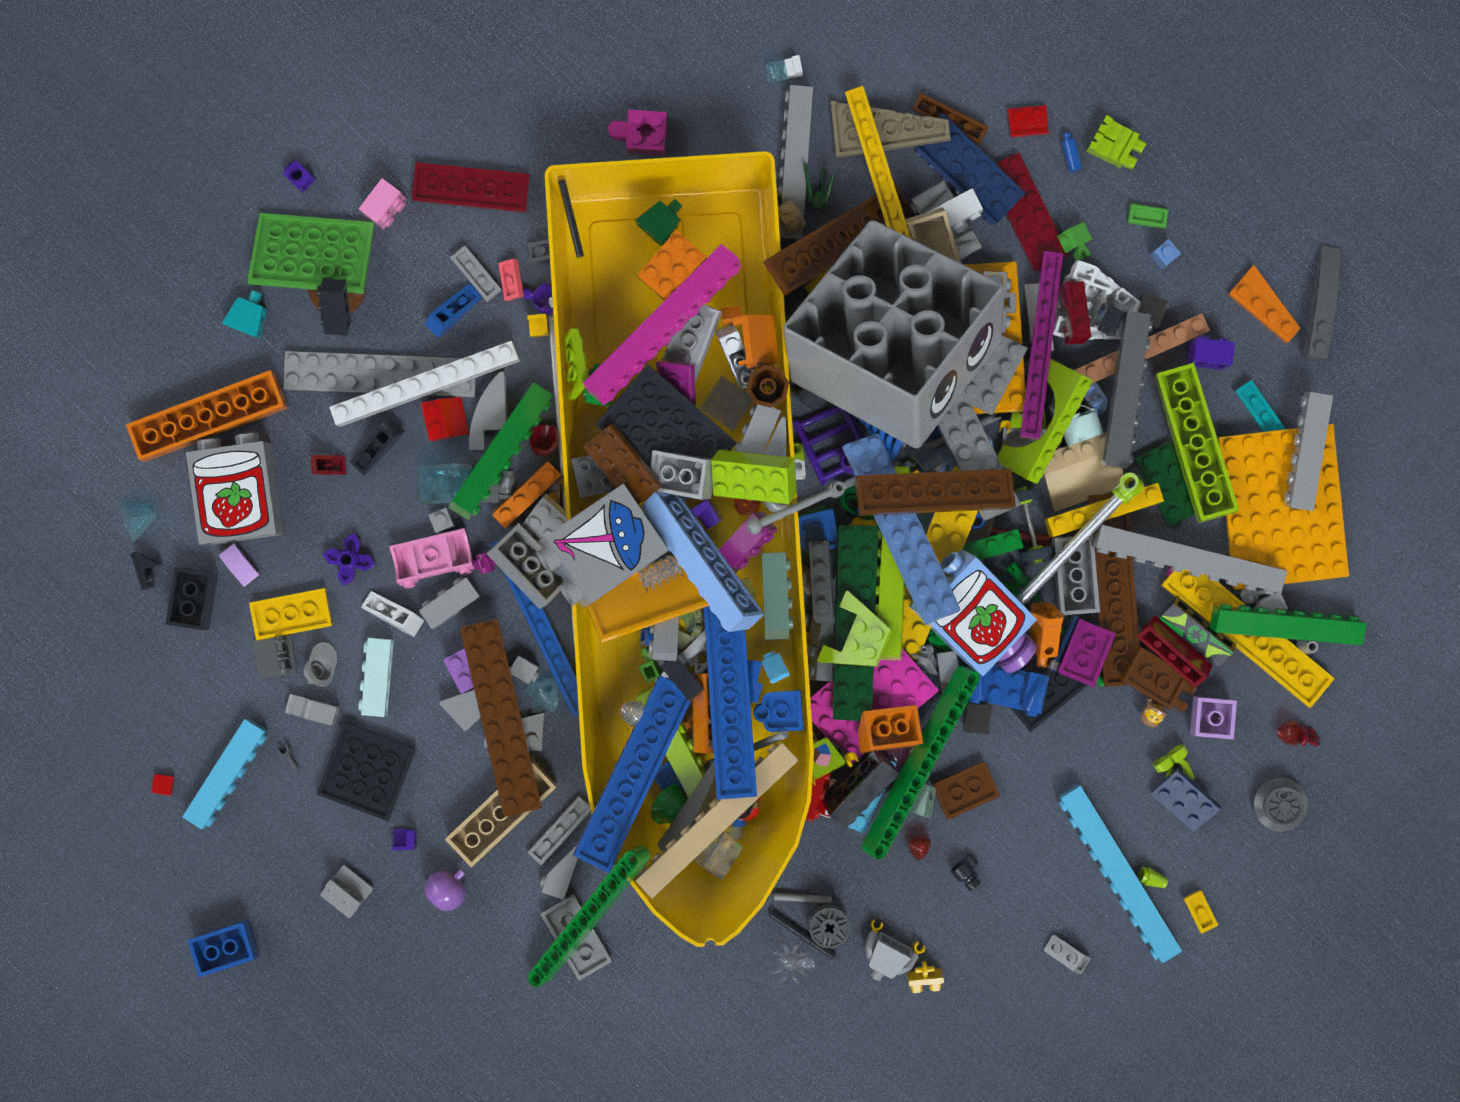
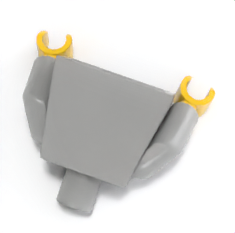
M874 919L871 922L872 931L869 932L865 944L866 957L870 960L869 967L874 969L871 973L872 978L880 981L885 975L892 979L896 975L910 971L919 958L918 954L925 951V946L923 945L920 950H917L916 947L919 941H915L912 948L882 932L878 934L877 932L882 929L883 923L881 921L880 927L875 928L873 925Z

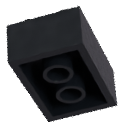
M174 567L165 625L209 630L218 573Z

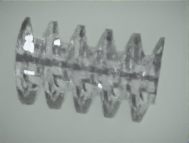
M668 555L666 560L660 559L659 564L654 562L652 567L646 566L645 571L642 569L638 571V578L642 587L648 593V587L654 591L656 590L655 583L662 587V580L668 584L670 583L669 576L676 580V573L682 577L683 571L676 559Z

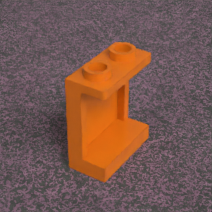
M743 315L732 318L733 326H742L746 360L738 361L739 366L746 365V369L758 368V365L759 367L763 365L771 366L772 363L779 362L773 315Z

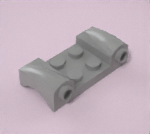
M942 181L912 198L909 206L914 215H920L953 199V195L945 181ZM966 221L963 222V226L955 230L951 228L960 260L982 248Z

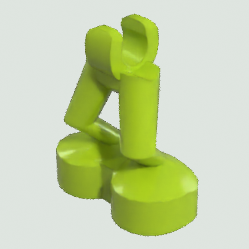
M1184 744L1174 747L1168 754L1160 757L1153 763L1157 773L1167 771L1166 777L1172 773L1174 764L1179 763L1184 774L1192 781L1195 779L1188 761L1184 760L1189 752Z

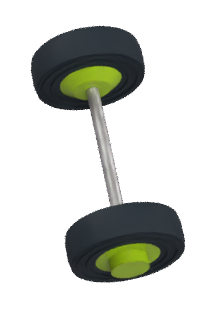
M1027 486L1015 489L1020 505L1023 504L1034 546L1028 551L1020 553L1021 562L1033 561L1034 564L1044 562L1045 558L1055 555L1053 545L1046 547L1042 545L1037 546L1027 503H1030L1033 499L1041 497L1040 490L1037 487L1027 489Z

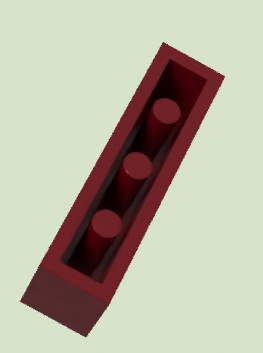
M1156 615L1142 626L1137 636L1138 639L1195 688L1208 677L1213 667L1208 660Z

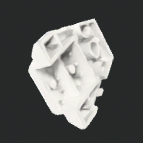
M1076 260L1071 267L1070 273L1064 277L1062 285L1065 282L1084 281L1091 329V338L1088 340L1120 339L1123 319L1116 334L1109 332L1106 335L1097 330L1098 327L1093 325L1102 303L1110 304L1124 312H1138L1141 302L1124 288L1113 282V279L1103 274L1098 267ZM1058 294L1053 335L1064 338L1063 326L1067 321V310L1060 307Z

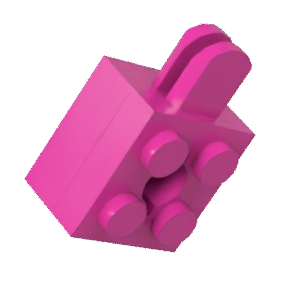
M628 110V121H612L608 127L609 135L614 140H626L627 153L665 155L667 112Z

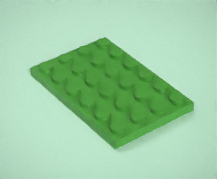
M260 213L247 281L251 285L317 290L318 285L321 286L323 278L342 279L347 282L348 293L364 294L375 224L374 222Z

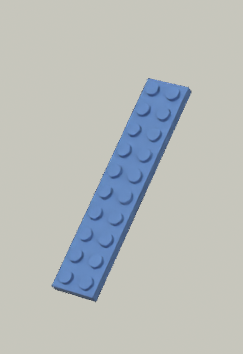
M879 434L845 444L842 447L855 476L897 474ZM916 513L874 515L924 625L958 613L961 610Z

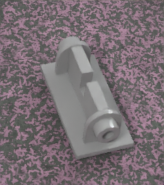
M922 646L921 652L917 655L912 654V657L917 658V660L914 659L916 664L926 675H938L935 669L937 660L931 653L929 646Z

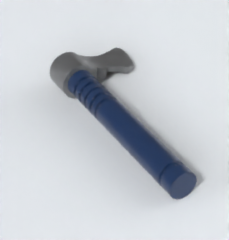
M1072 615L1059 644L1058 656L1054 657L1053 660L1048 658V666L1044 668H1048V670L1055 673L1058 672L1061 665L1060 661L1080 618L1079 616Z

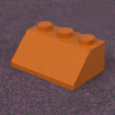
M917 705L862 712L858 729L860 752L866 753L923 744Z

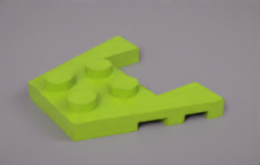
M846 591L839 607L857 614L842 652L823 645L817 661L820 663L878 667L893 630L851 592Z

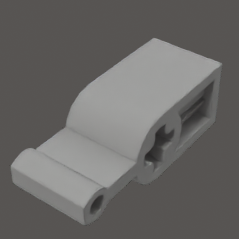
M954 651L935 653L942 694L958 667L957 654Z
M290 694L285 713L333 726L336 724L340 706Z

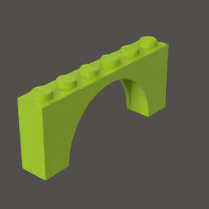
M1050 359L1047 381L1054 392L1055 411L1048 429L1039 440L1027 446L1010 447L1003 444L997 456L1002 466L1011 469V471L1036 484L1042 478L1048 463L1051 461L1056 448L1060 444L1063 435L1071 424V420L1093 381Z

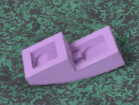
M234 543L219 554L225 565L244 587L259 575V572Z

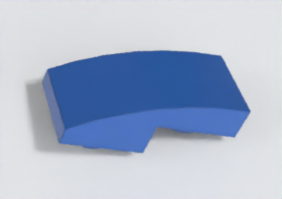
M747 660L750 702L758 703L763 685L757 682L762 663L755 660Z

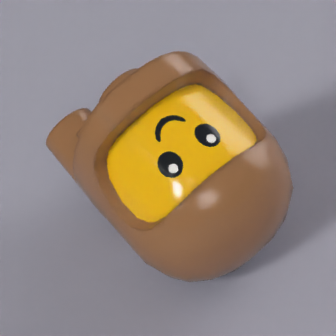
M1148 698L1140 718L1145 725L1154 728L1160 725L1167 712L1161 705Z

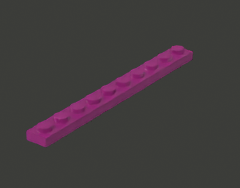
M1043 252L1020 430L1021 438L1039 440L1041 435L1063 253Z

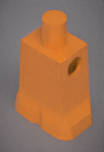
M1037 602L1031 604V611H1029L1037 619L1030 626V637L1037 645L1035 650L1037 655L1036 665L1044 668L1048 666L1049 657L1058 656L1061 626L1065 615L1053 603Z

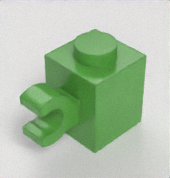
M1084 222L1067 229L1057 236L1065 253L1075 249V260H1082L1090 256V252L1085 244L1092 240V237Z
M649 646L641 650L646 662L638 666L647 684L655 681L664 672L657 661L647 657Z

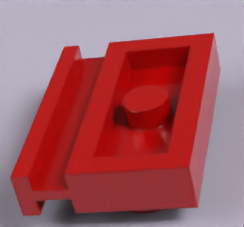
M1046 105L1007 110L1010 138L1049 134Z

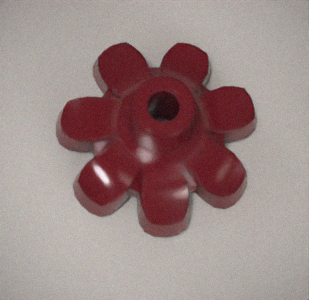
M1303 725L1300 728L1303 736L1299 743L1302 746H1305L1308 742L1316 747L1319 746L1321 738L1314 734L1315 730L1312 727L1308 729L1306 725Z

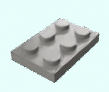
M546 494L521 526L538 543L543 537L567 522L566 511Z

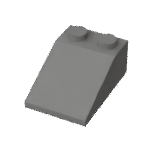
M653 450L650 470L663 485L657 490L658 492L701 500L711 499L713 487L711 458Z

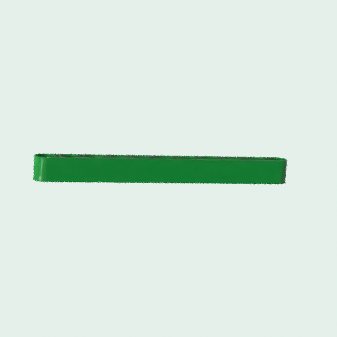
M959 666L954 671L922 731L923 744L914 746L862 843V850L873 858L880 860L887 854L973 694L980 678L978 672L965 666Z
M637 846L622 856L529 972L528 981L530 985L538 988L554 978L648 862L650 854L645 846Z

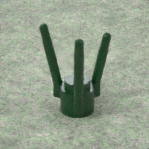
M805 162L803 166L808 191V202H811V207L826 208V204L829 203L835 174L831 175L825 195V192H823L825 169H822L819 192H814V195H812L809 171Z

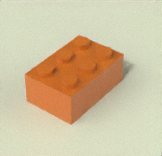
M676 230L637 276L641 282L665 301L707 257Z

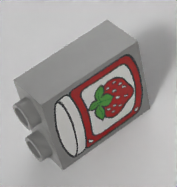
M259 433L236 435V445L221 447V439L219 438L197 441L198 451L186 452L199 545H215L284 535L272 444L259 441Z

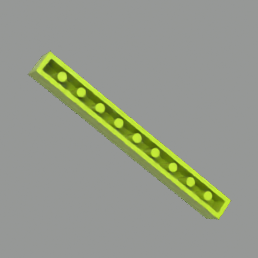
M894 467L897 474L910 473L909 467ZM879 528V540H882V547H878V559H881V566L877 567V578H880V585L876 586V597H879V604L875 605V615L893 630L881 660L902 661L905 582Z

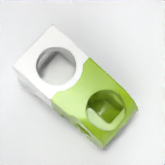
M793 443L796 480H802L806 477L803 444Z

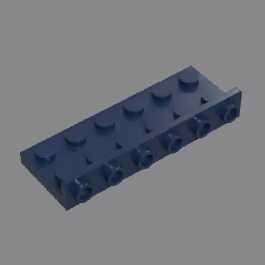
M942 113L939 118L949 121L951 141L914 146V152L920 158L924 157L929 162L928 166L942 175L943 181L949 185L952 184L956 188L955 192L958 195L973 188L983 208V212H981L983 214L982 218L988 224L996 225L1027 192L945 113Z

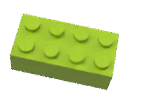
M719 450L711 459L714 496L790 504L797 493L795 458Z

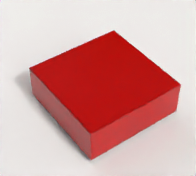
M154 774L151 793L171 796L175 776Z

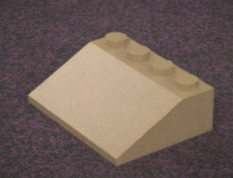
M1106 432L1055 450L1042 476L1054 512L1088 500V495L1109 493L1120 483V479L1124 475L1122 469L1101 466Z

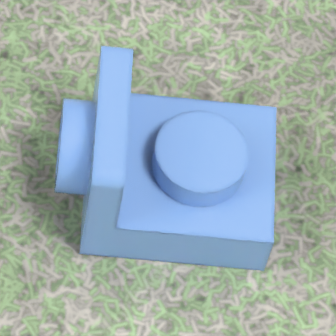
M1095 382L1090 385L1083 401L1087 407L1095 408L1097 415L1106 410L1107 398Z

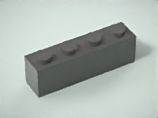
M829 541L809 542L814 620L816 624L836 622L831 546Z

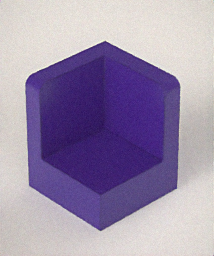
M712 499L705 500L691 510L695 517L701 519L706 529H710L724 520Z
M417 828L393 830L391 850H414L417 848Z

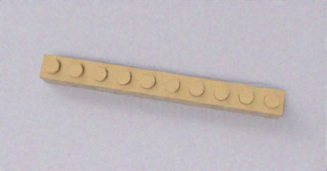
M774 743L767 750L769 754L764 759L761 756L755 761L757 797L717 800L716 798L710 803L709 806L711 808L706 813L702 811L695 818V824L691 827L687 825L680 832L682 836L678 840L672 839L665 846L667 850L662 855L657 853L650 860L652 864L648 868L644 866L640 870L635 881L651 898L660 892L798 761L783 743Z

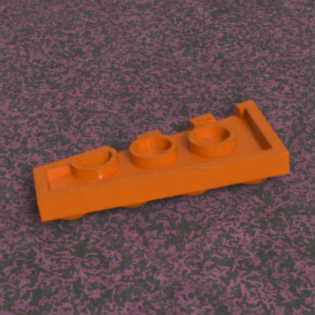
M1255 265L1251 266L1228 294V296L1286 344L1299 331L1300 327Z

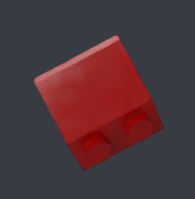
M462 397L421 403L430 442L469 435Z

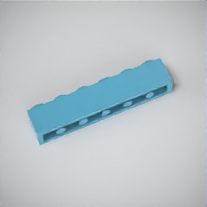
M250 718L244 719L184 813V819L201 830L207 826L210 827L216 819L214 817L217 810L221 811L226 804L224 799L228 794L231 795L237 786L235 784L238 777H243L247 770L245 766L249 761L252 762L257 755V747L259 745L262 746L268 737L266 735L268 732L266 728Z

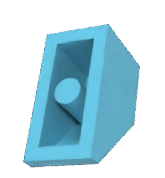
M772 651L763 655L764 660H761L771 684L789 676L779 652L775 654Z

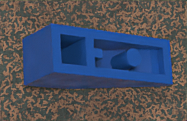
M469 283L430 313L425 325L439 338L483 298L482 295Z

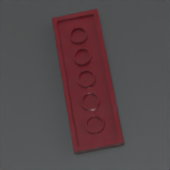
M1018 152L997 162L1027 192L1006 214V217L1033 272L1041 269L1044 251L1063 253V258L1067 257L1069 253H1065L1057 237L1059 233L1020 153Z
M415 162L412 201L526 213L530 174Z

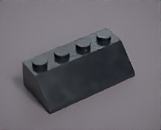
M882 751L864 753L858 758V762L855 761L852 767H849L825 792L822 802L828 815L846 829L855 822L856 818L869 807L876 797L882 794L883 790L890 783L895 781L899 772Z

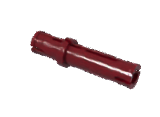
M992 527L990 536L1011 530ZM1030 530L1027 532L1019 531L1022 543L1028 546L1033 544ZM1034 533L1037 545L1048 546L1049 534Z

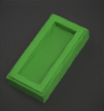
M1131 203L1127 223L1165 229L1169 209Z

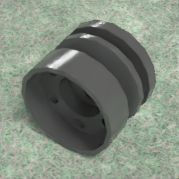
M823 903L811 911L808 919V928L812 939L819 946L836 948L847 940L850 933V923L845 911L840 906L833 903ZM827 923H829V925L834 924V925L832 926V927H833V930H832V931H830L829 929H826V924H827Z

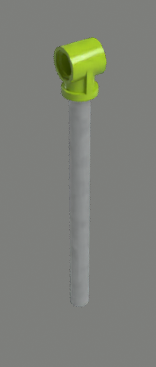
M1125 473L1121 477L1120 483L1112 490L1114 495L1015 598L1024 606L1123 502L1127 504L1134 496L1139 495L1143 491V481L1134 473ZM1135 480V485L1132 488H1128L1129 483Z

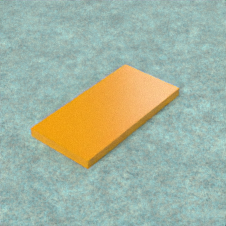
M674 556L645 566L586 607L602 643L707 607L709 604L700 596L697 587L688 579V574L677 563Z

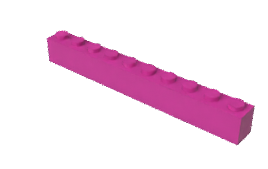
M721 244L583 383L588 393L603 405L613 400L616 393L625 387L636 373H639L643 366L650 359H653L664 345L670 342L676 332L682 330L685 323L691 317L696 316L699 309L708 303L712 296L722 289L732 276L739 272L742 267L739 258Z

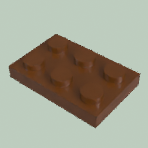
M981 761L931 784L932 787L936 788L935 794L947 820L1000 797L985 761Z

